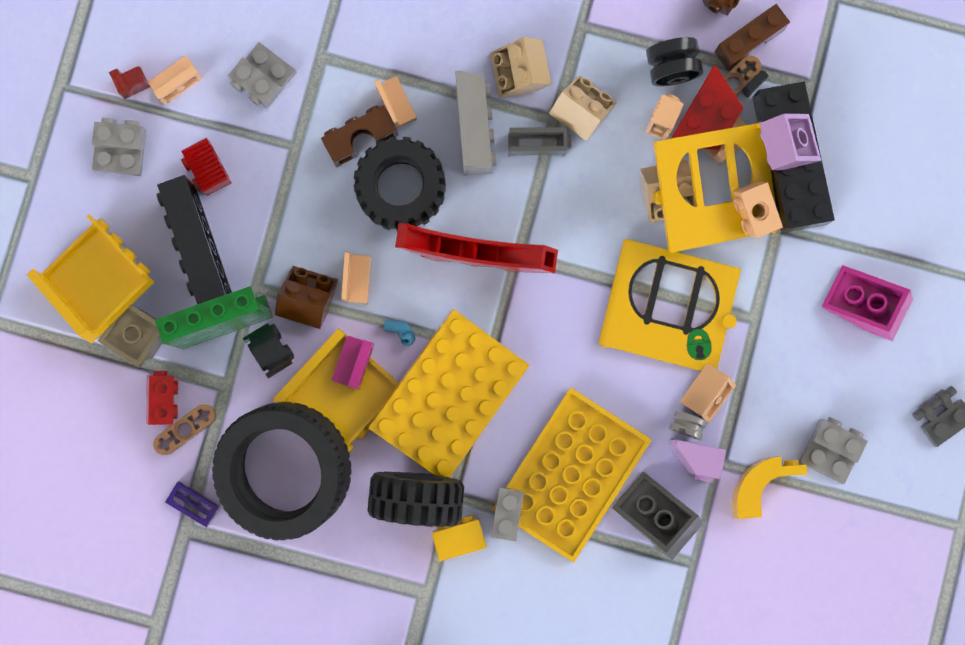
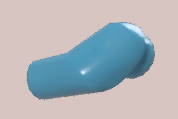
M385 320L384 332L397 333L404 346L413 344L415 333L408 323Z

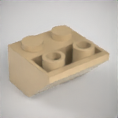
M522 37L490 53L499 98L532 93L552 85L543 39Z
M579 75L562 91L549 114L587 141L596 132L617 102L608 93L602 92L595 87L589 79Z
M682 160L677 169L678 190L683 199L695 207L690 165L687 160ZM657 166L641 168L642 192L649 223L663 221L662 205L655 204L652 199L653 193L660 190Z

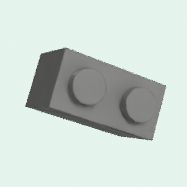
M499 487L491 533L492 538L516 542L524 491Z

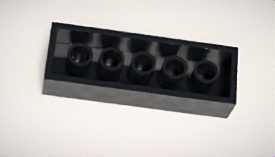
M805 81L760 89L754 94L752 99L757 123L767 121L782 114H809L820 153ZM822 158L821 161L785 170H771L775 205L783 226L780 228L781 234L825 226L835 221Z
M185 175L157 184L159 193L156 196L160 206L165 208L167 214L164 215L165 223L168 229L173 231L174 237L171 238L176 252H180L182 259L179 260V265L183 274L187 273L189 282L186 283L191 297H195L198 305L232 293L199 193L194 184Z

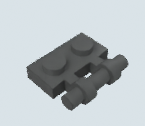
M953 386L948 387L946 390L941 389L935 394V398L928 403L923 402L918 406L919 409L912 413L917 421L924 417L928 421L920 428L934 447H939L965 428V403L962 399L952 403L951 397L957 394ZM942 404L945 410L935 415L933 410Z

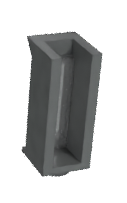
M567 127L510 128L508 132V157L524 155L565 156L567 149H571V135H567Z

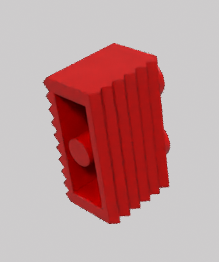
M207 138L181 151L184 156L181 161L187 171H192L195 177L192 179V182L198 192L202 191L208 196L232 183L215 149Z

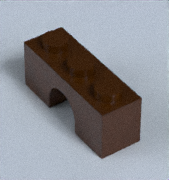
M776 3L722 41L714 53L725 68L730 70L758 46L768 43L781 34L790 24V21Z
M378 105L373 106L360 118L357 116L352 117L341 128H331L324 133L321 140L336 168L357 157L353 149V141L358 135L368 134L376 142L380 140L386 142L390 140L389 137L399 135L384 105L380 107Z

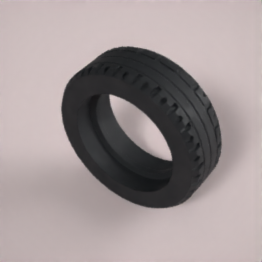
M296 402L266 404L240 416L225 430V434L221 436L217 449L214 452L212 478L216 495L228 516L249 533H254L256 536L263 537L264 539L271 538L277 541L300 538L320 527L342 505L347 495L346 492L350 487V475L352 474L347 444L344 443L345 440L340 431L335 428L334 423L314 408H309L307 405ZM285 429L297 434L311 446L317 456L321 470V484L315 497L300 509L282 511L267 505L254 493L248 482L245 471L247 449L256 437L270 430Z

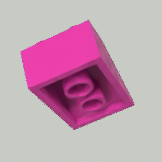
M842 265L822 308L869 333L893 342L913 301L910 289Z

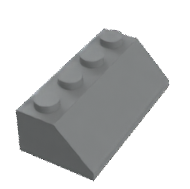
M455 71L464 176L491 174L492 166L497 165L496 153L491 152L490 143H494V130L489 129L488 120H492V107L487 106L486 97H490L489 82L485 83L484 75Z

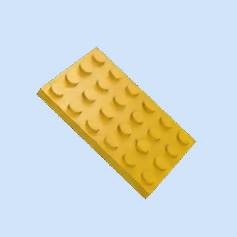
M452 309L367 428L435 476L451 477L530 365L455 309Z
M570 387L506 486V488L524 491L518 527L574 563L652 439ZM496 503L492 508L493 511L496 509Z

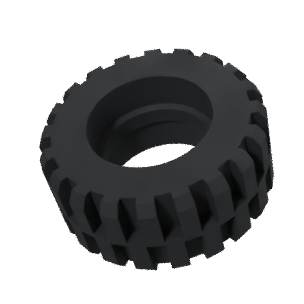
M395 136L389 137L390 141L383 142V140L376 142L377 146L375 148L369 147L365 151V157H360L357 163L358 169L354 171V192L363 212L376 225H381L387 230L396 229L397 231L399 223H407L414 226L427 224L430 222L429 219L432 216H436L439 212V207L445 199V175L439 158L435 156L434 151L430 147L426 148L424 143L419 140L413 142L410 137L403 136V140H397ZM396 164H407L416 168L423 181L420 195L413 202L406 205H391L380 196L378 191L379 177L387 168Z
M396 471L375 472L370 478L367 511L372 518L390 523L426 527L457 525L462 518L465 487L461 480L445 476Z

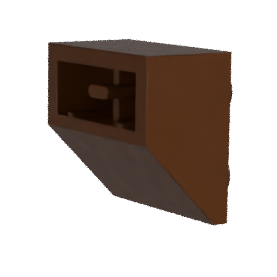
M292 266L277 294L274 315L321 329L327 317L338 279L306 270L305 268Z

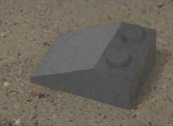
M645 472L638 477L612 507L670 560L675 558L703 525L699 515Z

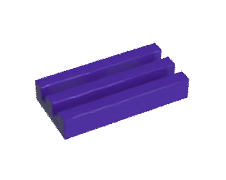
M177 481L165 501L168 505L205 527H208L215 512L220 507V505L180 481ZM181 489L211 507V510L209 511L178 492V490ZM173 498H179L207 515L205 519L174 501Z

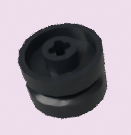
M694 37L669 39L656 43L646 50L648 64L654 66L650 70L652 85L661 87L672 86L692 81L703 75L702 62L700 59L695 58L699 54L697 39Z

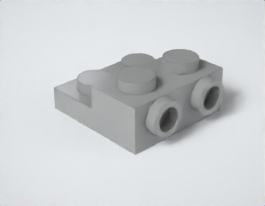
M258 42L245 59L243 57L240 59L228 76L231 79L230 85L240 93L243 90L250 94L248 98L259 107L263 104L266 108H269L297 71Z
M102 118L101 122L94 121L92 171L141 176L147 130L139 126L140 123L134 120H125V124H117L116 120L111 118Z
M828 417L827 420L819 419L799 463L806 464L807 467L841 484H845L854 464L858 463L868 441L863 439L864 434L856 429L850 428L847 431L841 428L842 423L834 418Z

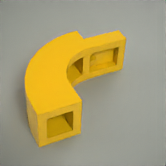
M781 456L764 458L752 464L744 471L735 486L732 499L733 518L762 517L761 495L764 487L771 480L780 476L807 474V465L799 464V460H785L784 465H782Z

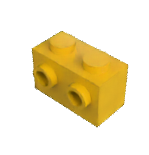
M473 515L462 517L457 525L435 526L436 530L432 531L439 561L487 548L479 517L474 518Z

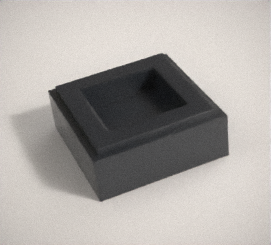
M761 70L744 87L742 93L749 98L765 82L769 75L764 70Z

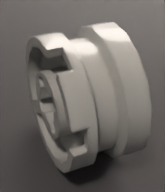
M675 410L674 423L670 424L669 429L688 437L702 440L703 434L701 432L703 428H706L708 422L691 414Z

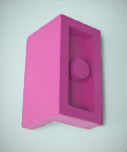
M347 336L332 381L359 390L375 344Z

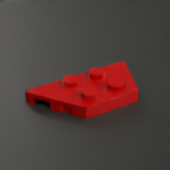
M714 65L671 139L732 128L744 107L717 66ZM722 145L700 149L719 150Z

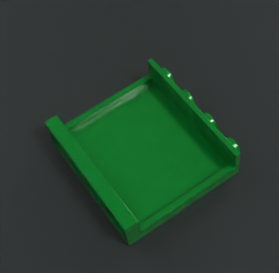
M249 286L155 319V323L162 344L184 350L272 319L273 315L266 296L262 295L255 298L252 287Z

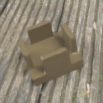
M131 305L103 332L98 342L139 368L142 367L147 358L152 359L162 345L155 323L156 318L134 305Z

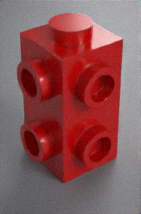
M154 370L153 375H147L146 424L173 425V419L178 417V405L174 404V395H178V380H174L173 375H168V371Z

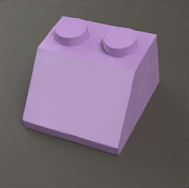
M782 114L759 123L761 139L766 147L767 162L771 166V170H785L821 161L809 114Z
M670 440L669 445L687 472L695 474L694 479L713 483L714 478L721 479L726 450L680 440Z

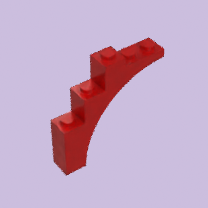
M407 223L398 224L395 248L416 253L423 258L437 262H459L472 267H495L508 272L555 274L558 249L546 245L507 243L469 238L433 231Z

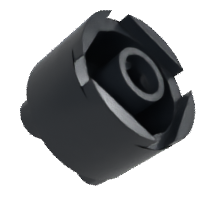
M266 323L243 337L245 343L251 342L247 346L262 371L264 372L268 369L269 372L265 374L268 379L292 365V360L295 358L288 344H281V333L274 323L271 325Z

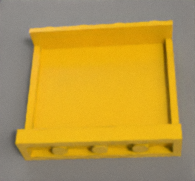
M88 214L86 217L93 224L42 273L33 268L26 275L78 336L92 344L155 281L148 275L151 272L148 267L141 261L139 263L135 261L137 258L136 254L128 247L124 249L121 246L123 240L114 232L110 234L108 231L110 226L103 219L99 218L96 220Z
M338 328L272 400L275 403L296 402L321 412L340 431L350 453L354 449L352 446L353 442L357 438L362 440L369 433L370 429L367 426L396 388L398 382L371 357L359 390L332 381L347 337Z

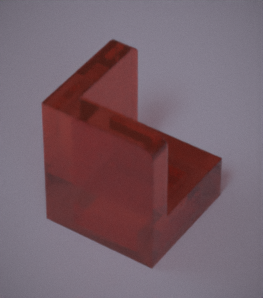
M140 66L124 73L118 68L109 72L118 93L124 99L150 88Z

